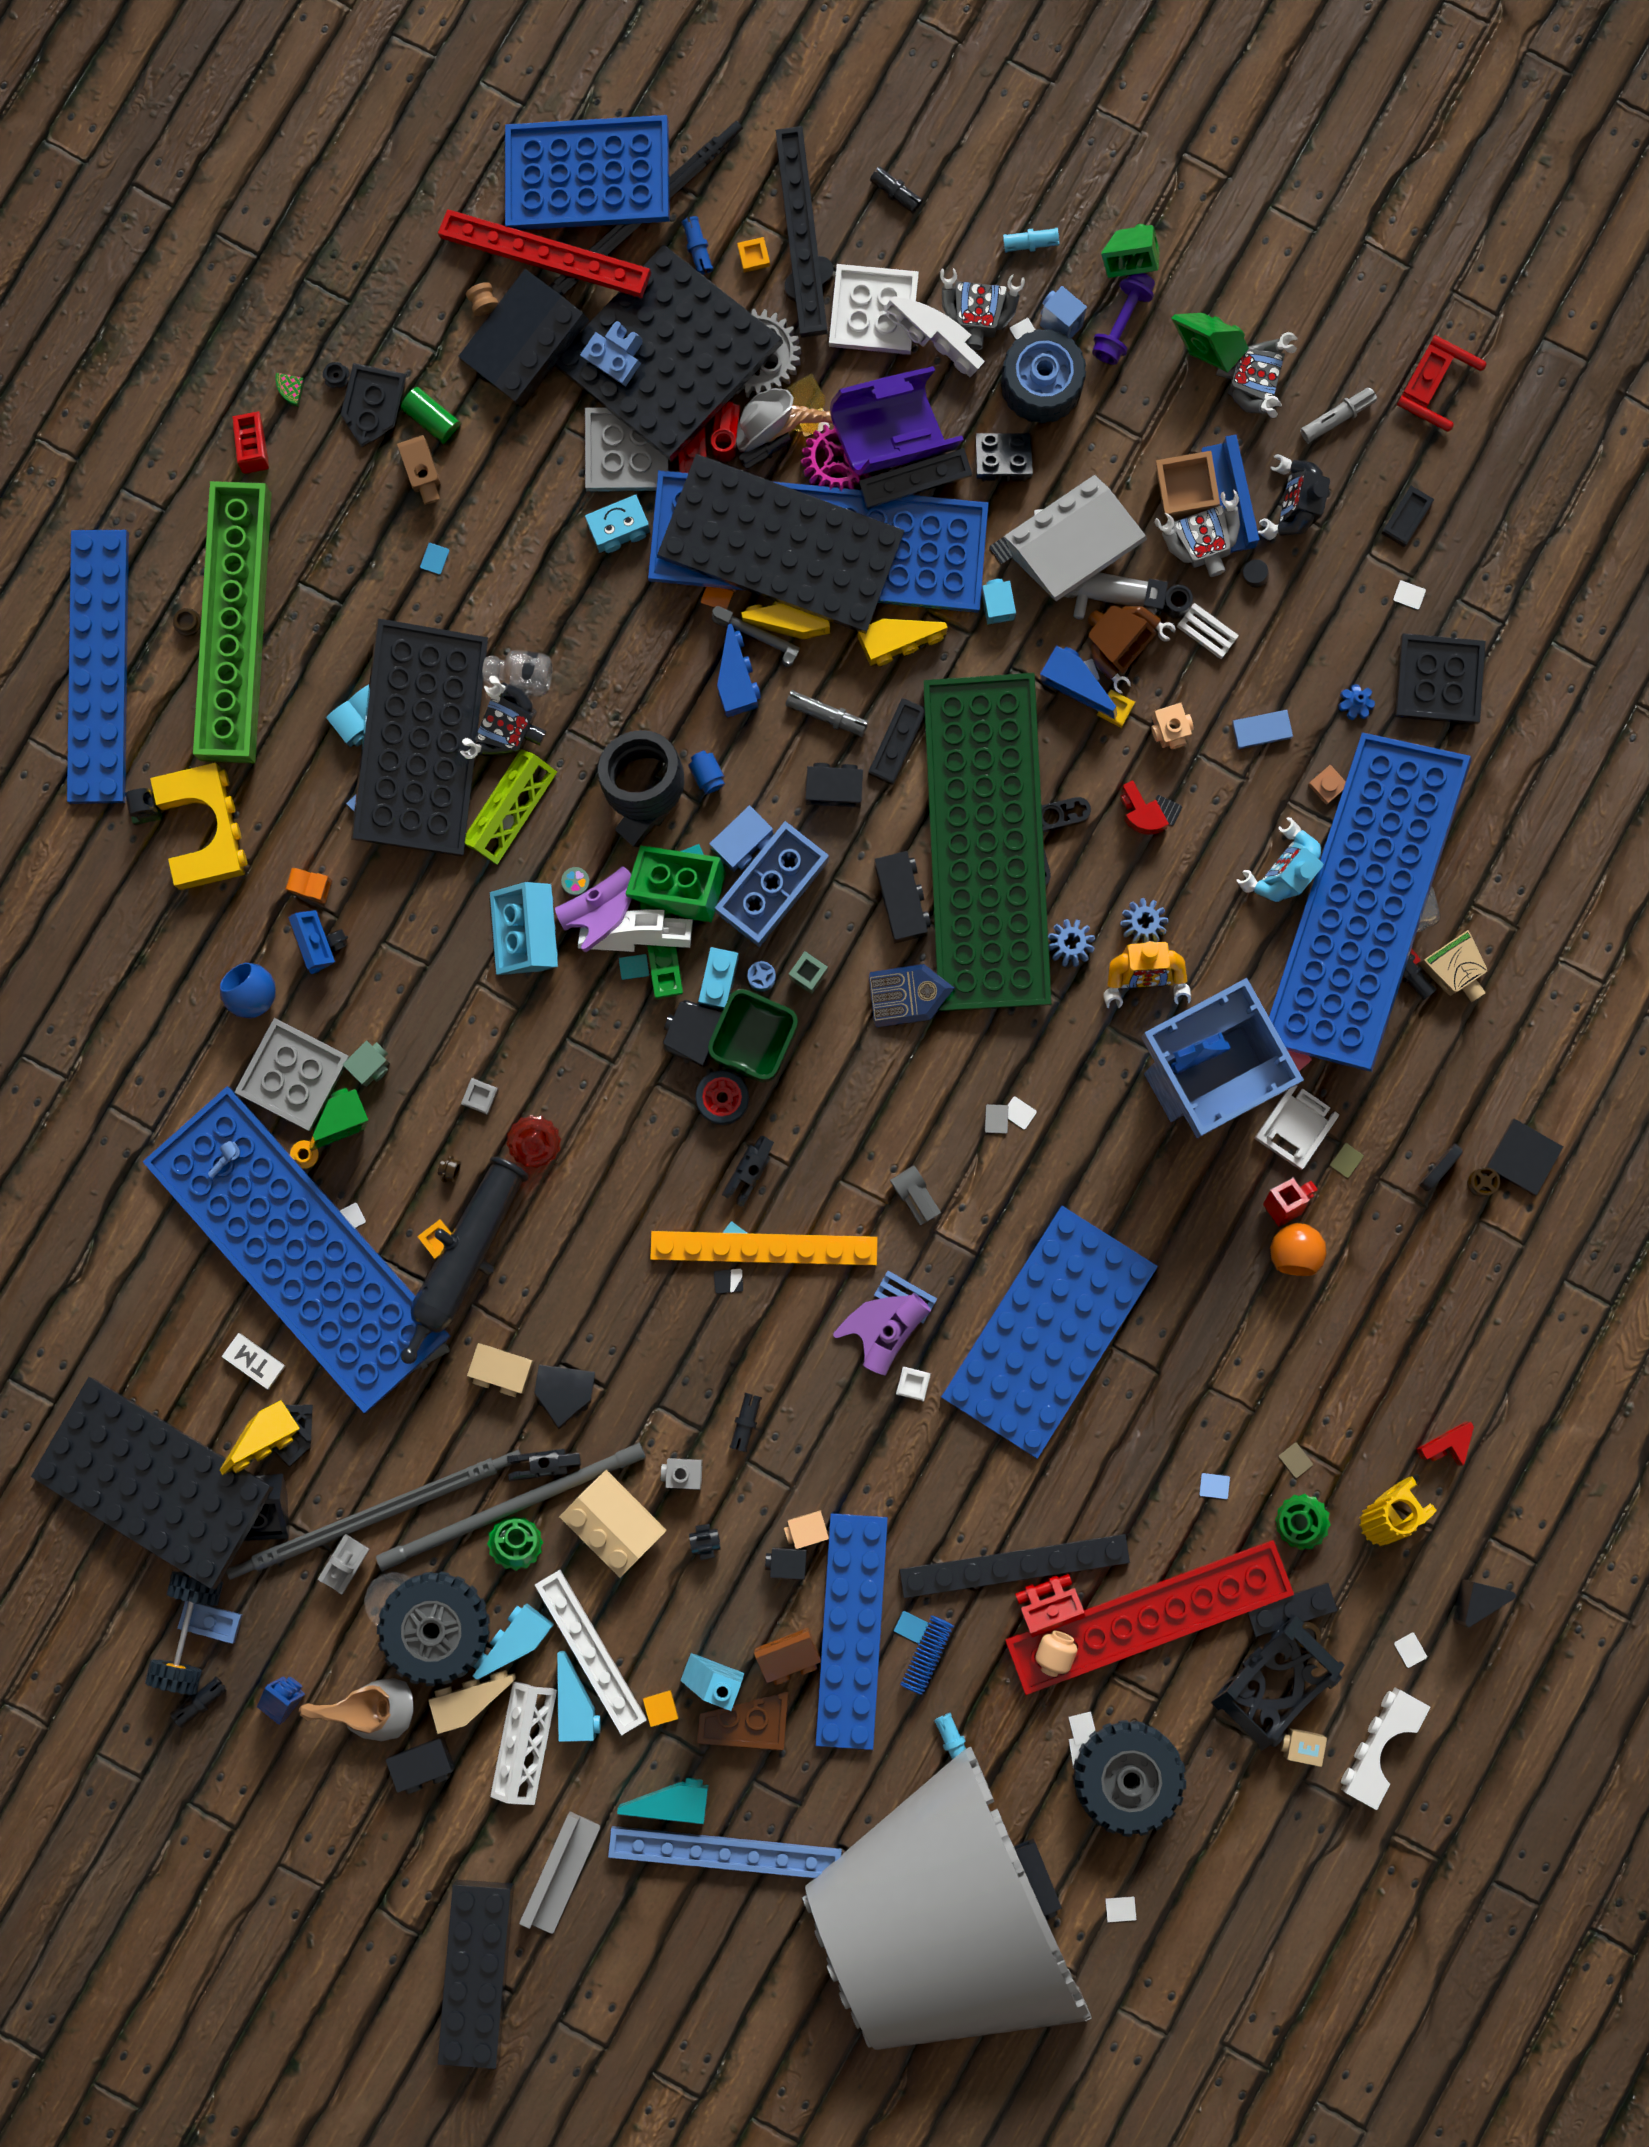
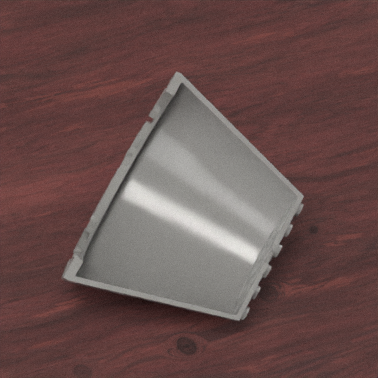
M972 1747L964 1749L844 1852L836 1862L834 1861L822 1871V1874L805 1886L807 1895L802 1898L807 1911L813 1914L816 1922L814 1925L817 1940L821 1947L825 1946L828 1955L827 1968L833 1982L839 1980V1989L841 1991L839 1995L845 2009L851 2008V2016L857 2029H862L867 2046L869 2048L873 2047L874 2050L1084 2022L1092 2018L1081 1991L1066 1966V1962L1009 1838L998 1809L994 1811L989 1809L988 1805L993 1803L994 1799Z

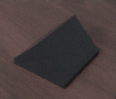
M1461 1579L1453 1619L1456 1624L1469 1628L1517 1596L1509 1590Z

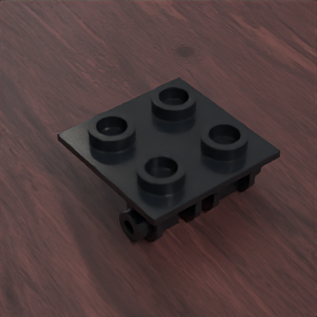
M976 433V479H982V482L995 481L996 476H998V482H1001L1002 476H1006V482H1009L1010 476H1012V481L1026 482V479L1032 478L1031 433Z

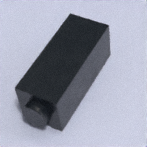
M1034 1838L1014 1846L1042 1912L1046 1920L1058 1915L1057 1910L1062 1909Z

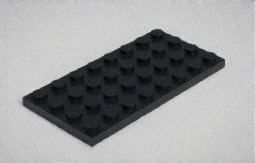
M696 454L659 548L657 558L866 634L902 540L904 530Z
M378 618L376 622L351 840L455 856L464 855L474 758L467 759L460 751H468L471 746H465L462 743L465 738L471 739L476 744L475 737L478 732L488 637Z
M92 1377L87 1378L31 1475L33 1479L214 1590L217 1589L274 1489L273 1486L245 1469L237 1473L231 1470L222 1475L219 1470L226 1460L225 1457Z

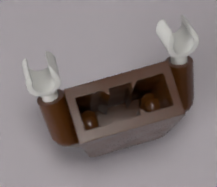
M1111 606L1105 614L1095 610L1088 617V624L1093 627L1088 636L1093 641L1090 649L1094 664L1108 680L1112 679L1114 681V688L1118 693H1122L1117 687V683L1120 680H1125L1131 687L1129 679L1123 676L1120 677L1118 672L1120 671L1123 674L1157 634L1154 629L1158 630V636L1162 641L1170 640L1168 636L1163 634L1162 629L1169 628L1173 632L1176 630L1172 623L1162 624L1159 617L1142 606H1124L1122 609L1117 606Z

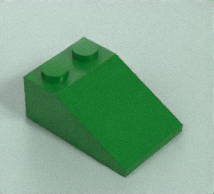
M640 845L625 894L626 897L683 918L712 922L726 872L720 857Z

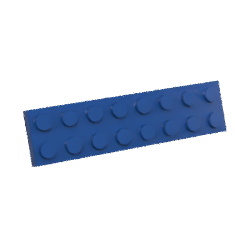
M833 1513L830 1516L816 1746L873 1750L888 1517Z

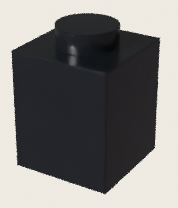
M772 1547V1553H766L765 1570L771 1571L770 1577L805 1580L807 1549Z

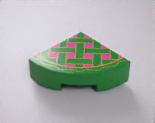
M276 373V385L282 397L289 404L299 407L305 382L304 379Z

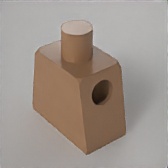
M424 435L398 443L397 445L413 490L421 493L425 505L439 501L440 497L436 486L440 485L441 482ZM421 471H427L428 473L424 478H419L418 474Z

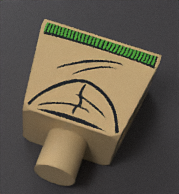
M1468 930L1419 963L1426 973L1450 996L1463 989L1470 1001L1473 1002L1486 993L1476 979L1486 973L1487 968Z

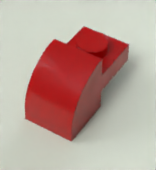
M1133 780L1124 784L1121 790L1123 794L1120 795V799L1127 810L1130 808L1132 812L1125 816L1124 820L1127 825L1134 831L1146 835L1157 834L1166 830L1169 823L1158 802L1154 800L1145 804Z

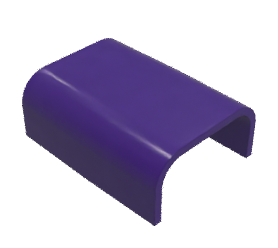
M934 366L842 388L834 396L830 404L831 419L848 462L856 474L861 475L951 452L964 440L962 436L944 440L926 396L925 385L935 371Z

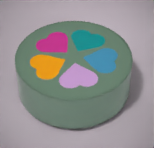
M572 867L564 872L561 883L566 893L572 896H580L589 889L590 879L585 870L579 867Z

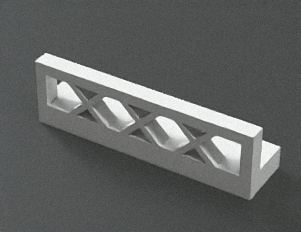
M513 1682L490 1797L505 1803L535 1805L557 1690ZM537 1694L546 1695L545 1703L538 1711L535 1707ZM538 1723L540 1727L539 1734L532 1740L530 1737L531 1727ZM532 1751L534 1755L533 1763L526 1769L524 1760ZM526 1780L528 1783L526 1797H518L519 1786Z

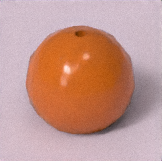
M1294 1223L1280 1229L1273 1237L1270 1246L1271 1261L1278 1271L1289 1275H1315L1323 1267L1327 1256L1326 1243L1322 1235L1307 1224Z

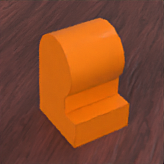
M292 868L285 890L325 904L332 880L323 874Z

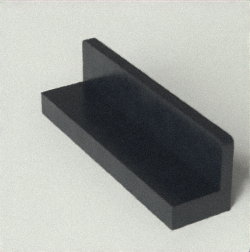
M962 448L860 480L857 489L861 490L866 509L971 477L973 474L965 449Z

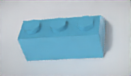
M524 882L490 892L496 975L539 972L558 967L551 884Z

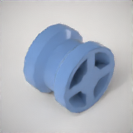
M764 961L751 965L748 970V981L754 990L760 992L768 991L775 984L776 975L772 965Z

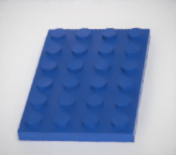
M667 115L505 124V226L517 230L670 222L669 120Z

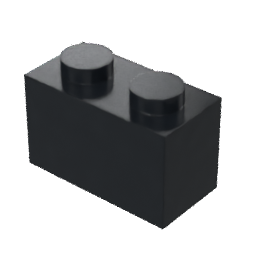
M814 763L813 767L807 766L806 805L861 808L863 769H858V766L853 764H843L841 768H830V764Z
M444 1736L399 1752L386 1759L397 1793L405 1790L406 1794H411L423 1788L422 1783L430 1780L434 1784L450 1778L449 1773L455 1769Z

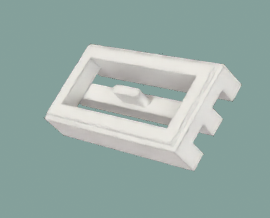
M1195 603L1177 625L1180 630L1220 659L1223 658L1239 636ZM1193 614H1196L1197 616H1199L1201 619H1203V620H1204L1205 622H1207L1209 625H1211V626L1214 627L1216 630H1218L1220 633H1222L1224 636H1226L1227 638H1229V640L1227 641V640H1226L1225 638H1223L1221 635H1219L1218 633H1216L1214 630H1212V629H1211L1210 627H1208L1206 624H1204V623L1201 622L1199 619H1197L1195 616H1193ZM1190 621L1208 636L1212 637L1224 646L1222 650L1186 623Z

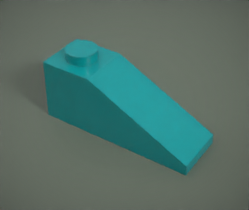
M686 1778V1782H678L620 1804L617 1814L704 1824L709 1785H703V1780Z

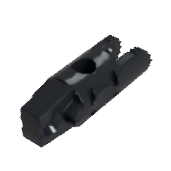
M760 1136L754 1146L749 1145L722 1192V1196L727 1199L731 1197L741 1181L744 1183V1186L737 1197L736 1204L741 1207L745 1205L771 1158L768 1154L774 1144L772 1140L765 1136Z
M565 1449L507 1456V1463L518 1464L526 1461L530 1463V1471L512 1472L508 1474L509 1481L567 1474V1468L581 1466L580 1453L565 1454ZM542 1460L550 1461L547 1468L540 1467Z

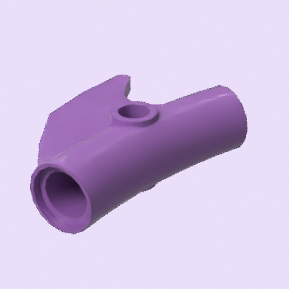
M623 866L592 889L555 907L557 917L565 931L572 927L589 929V933L581 945L583 952L589 951L622 923L632 899L626 897L625 894L631 873Z
M915 1293L908 1296L886 1297L865 1302L847 1317L834 1332L833 1336L840 1338L853 1333L858 1334L864 1344L865 1357L863 1366L876 1373L886 1375L903 1343L931 1310L923 1299ZM891 1327H892L893 1330H894L893 1335L890 1334V1328H891Z

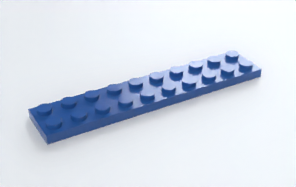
M71 530L67 802L69 804L125 803L129 532L127 530Z

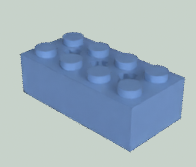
M785 821L715 907L716 914L760 948L827 865L829 855ZM786 858L789 861L791 858L795 859V867L786 868L784 860ZM774 879L777 880V889H767L766 882L768 880L771 882ZM756 901L760 902L759 911H750V902L754 904Z

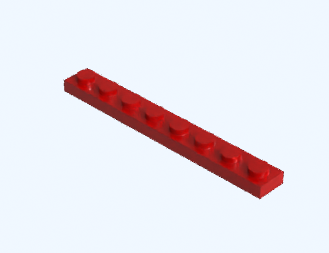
M447 209L438 231L439 237L444 240L640 298L643 297L651 276L650 269L449 209Z

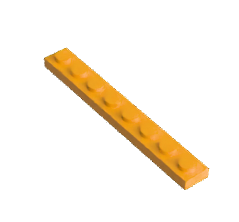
M651 1231V1260L877 1266V1237Z

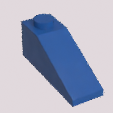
M1056 646L1040 673L1042 683L1115 719L1117 716L1116 705L1079 657V654L1071 648L1065 647L1062 649Z

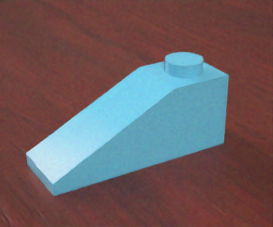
M559 1651L557 1653L559 1742L594 1741L596 1733L601 1731L600 1715H595V1707L566 1651Z

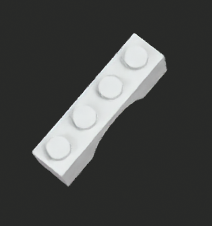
M1395 1687L1392 1692L1388 1691L1383 1698L1381 1706L1384 1708L1379 1718L1375 1716L1368 1728L1370 1735L1366 1743H1360L1354 1755L1357 1759L1352 1769L1348 1768L1341 1779L1343 1784L1341 1790L1375 1810L1378 1809L1390 1786L1380 1766V1756L1384 1745L1390 1738L1399 1733H1417L1431 1708Z

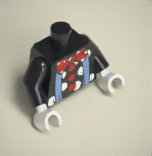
M1277 454L1274 456L1281 463L1278 467H1271V469L1283 475L1290 471L1292 474H1289L1279 523L1275 525L1266 518L1260 520L1259 524L1266 528L1263 531H1258L1261 536L1271 540L1276 537L1277 533L1280 536L1303 534L1322 517L1329 492L1330 478L1323 476L1322 470L1315 463L1293 460L1292 462L1282 455Z
M491 676L489 680L495 686L492 688L484 686L491 700L475 737V740L479 742L475 744L468 738L462 741L465 746H471L468 751H460L467 759H472L476 755L499 756L513 754L524 746L526 740L540 746L547 732L533 725L537 711L533 708V703L523 689L508 683H500L496 676Z

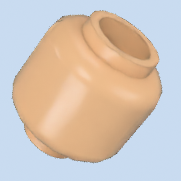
M1053 1631L1052 1634L1044 1635L1035 1656L1037 1663L1042 1667L1041 1671L1043 1673L1056 1677L1058 1674H1065L1070 1671L1078 1651L1071 1636L1060 1631Z

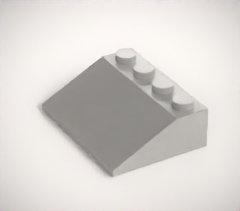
M1095 475L1004 536L1013 559L1055 601L1147 540L1146 535L1116 496Z

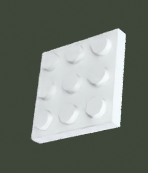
M837 264L829 347L911 355L912 340L908 337L907 331L899 324L893 323L883 308L893 296L916 301L919 272Z

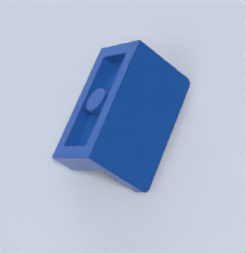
M317 911L299 912L291 915L289 920L310 974H315L333 964L335 960Z

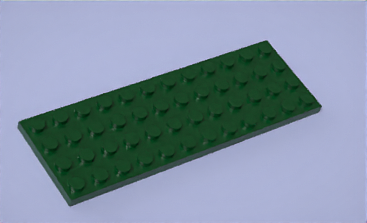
M1035 673L924 680L937 975L955 988L939 1007V1011L1052 1005Z

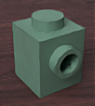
M366 1040L342 1065L361 1084L367 1087L373 1080L377 1082L388 1072L386 1067L390 1062L385 1058L388 1053L377 1042L372 1046Z

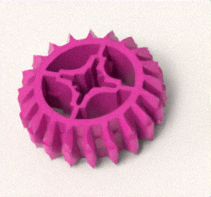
M826 424L823 425V434L815 430L813 432L815 439L808 438L806 440L808 447L802 450V455L805 458L801 460L802 466L807 467L804 470V475L806 477L812 476L809 480L810 485L819 483L818 486L830 487V490L833 487L840 488L842 491L843 488L854 489V486L857 487L860 480L871 477L869 473L858 475L852 470L843 447L833 443L840 441L834 425L832 430ZM823 448L828 459L824 462V466L819 469L816 457ZM834 457H843V462L839 463L838 461L837 463H835ZM839 473L845 478H833L830 476Z

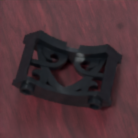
M1296 1615L1271 1635V1640L1264 1645L1263 1649L1258 1647L1242 1663L1244 1669H1240L1239 1674L1236 1676H1231L1210 1702L1218 1711L1223 1709L1258 1744L1257 1747L1261 1751L1270 1745L1273 1748L1276 1747L1285 1737L1283 1734L1284 1730L1303 1708L1325 1688L1332 1689L1342 1678L1340 1672L1345 1664L1342 1661L1337 1662L1302 1627L1304 1623ZM1294 1638H1295L1308 1652L1301 1654V1652H1300V1650H1299V1648H1298V1646H1297V1643L1295 1642ZM1283 1653L1284 1660H1287L1290 1656L1292 1660L1279 1664L1275 1662V1655ZM1314 1657L1327 1671L1315 1677L1311 1674V1671L1314 1668H1318V1666L1315 1664L1304 1665L1303 1661ZM1264 1665L1273 1670H1287L1293 1667L1294 1684L1291 1696L1278 1699H1262L1266 1684L1260 1669ZM1252 1680L1259 1682V1689L1255 1697L1252 1696L1255 1693V1689L1250 1690L1248 1688V1683ZM1306 1681L1311 1685L1304 1691V1683ZM1233 1701H1236L1244 1706L1250 1707L1248 1714H1246ZM1288 1708L1281 1716H1279L1277 1710ZM1257 1709L1261 1710L1259 1718L1262 1724L1266 1717L1272 1718V1725L1266 1733L1252 1720Z

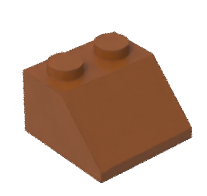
M809 1627L756 1647L754 1650V1655L766 1682L773 1681L774 1685L790 1680L789 1674L799 1670L801 1675L817 1669L816 1664L821 1662Z

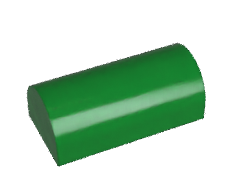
M419 387L412 389L401 404L402 411L443 445L461 425L458 419Z

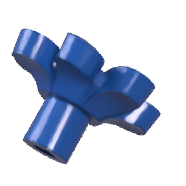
M1355 684L1351 686L1350 690H1343L1340 696L1345 701L1338 705L1339 710H1348L1347 717L1350 720H1354L1357 714L1362 719H1366L1369 716V710L1375 707V701L1369 699L1372 694L1371 689L1366 688L1361 691L1360 686Z

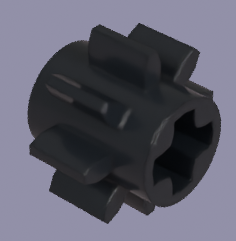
M709 1524L695 1526L696 1532L689 1533L692 1555L700 1554L701 1560L714 1558V1551L721 1550L718 1529L710 1530Z

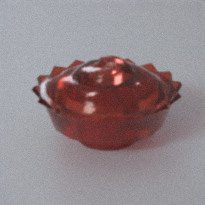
M530 1115L527 1118L521 1117L517 1123L512 1124L511 1130L507 1133L508 1141L506 1144L509 1147V1154L515 1158L516 1162L522 1163L525 1167L532 1166L538 1168L548 1165L550 1161L556 1159V1154L561 1150L559 1144L562 1139L558 1135L559 1129L553 1126L552 1121L546 1120L543 1116L535 1117Z

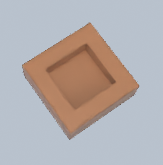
M1329 765L1308 785L1327 805L1343 791L1346 781Z

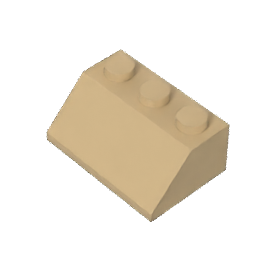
M607 1470L559 1516L619 1578L667 1531Z

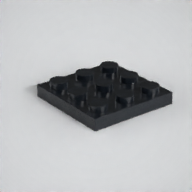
M1403 633L1400 638L1395 717L1479 724L1486 641Z

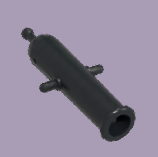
M491 1157L490 1169L452 1234L450 1235L443 1229L436 1230L435 1237L443 1243L444 1248L412 1302L411 1319L416 1324V1328L408 1347L401 1351V1360L405 1364H412L416 1361L417 1351L423 1340L430 1333H440L453 1322L478 1270L485 1275H491L494 1272V1267L485 1261V1256L522 1182H527L529 1179L528 1174L516 1164L500 1157Z

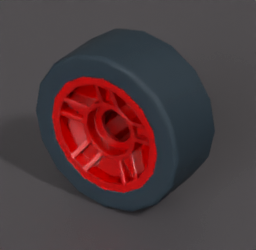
M724 1070L711 1072L704 1077L697 1087L695 1096L697 1108L702 1116L711 1123L718 1125L732 1124L742 1118L749 1103L748 1089L743 1080L733 1072ZM721 1092L728 1096V1100L725 1103H720L717 1100Z

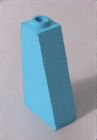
M691 1653L681 1681L703 1701L731 1711L744 1673ZM719 1687H726L728 1689V1692L720 1689Z

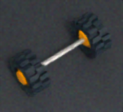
M172 1571L166 1595L175 1599H181L182 1601H189L174 1662L160 1659L150 1660L145 1684L174 1693L190 1695L197 1693L202 1670L191 1665L182 1664L180 1660L194 1603L217 1606L223 1581L214 1590L184 1572Z

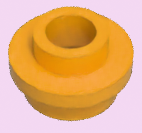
M299 1141L293 1145L290 1151L291 1157L302 1169L311 1168L319 1158L318 1149L311 1151L310 1141ZM306 1149L309 1155L306 1159L302 1160L299 1157V1153L301 1150Z

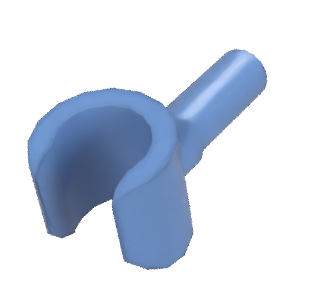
M229 1141L220 1147L224 1156L209 1171L208 1175L214 1178L224 1165L240 1156V1150L235 1142Z

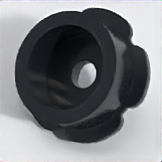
M331 362L324 368L322 376L328 387L342 388L348 383L347 378H349L350 372L340 362Z
M342 929L326 936L331 952L347 945L345 940L348 939V935L345 936Z

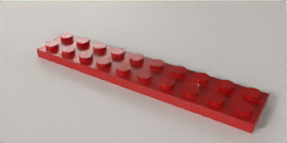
M1270 1540L1085 1609L1086 1618L1035 1637H1031L1030 1632L1026 1631L1007 1638L1005 1641L1024 1693L1028 1695L1294 1595L1275 1542ZM1053 1631H1060L1074 1639L1073 1643L1078 1651L1070 1671L1053 1677L1041 1671L1042 1667L1037 1663L1035 1656L1044 1635L1052 1634Z

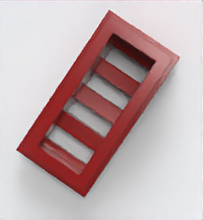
M260 412L232 416L237 463L242 473L269 469ZM255 424V427L241 430V427ZM255 435H256V437H254V438L243 439V438H245V437H250V436H255ZM256 446H257V448H255V449L245 450V448H251V447H256Z

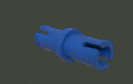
M692 216L689 217L691 223L688 222L687 218L682 221L688 241L686 247L688 252L692 254L696 270L705 275L704 269L707 270V273L713 271L707 251L709 245L707 239L703 238L699 218Z

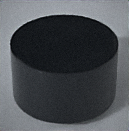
M1254 559L1244 566L1243 575L1245 582L1249 586L1258 588L1267 583L1269 571L1265 562Z

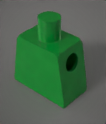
M1137 224L1134 228L1121 229L1114 233L1101 253L1108 278L1158 271L1160 249L1154 226Z

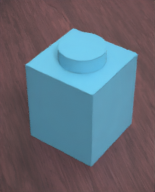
M1002 579L988 581L987 585L982 586L981 591L987 625L1014 620L1016 610L1010 581L1003 582Z

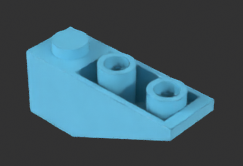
M525 1604L523 1608L517 1606L507 1619L511 1622L505 1632L500 1629L490 1642L494 1646L488 1655L482 1653L479 1660L473 1666L476 1669L473 1677L479 1679L535 1650L554 1623L529 1604Z

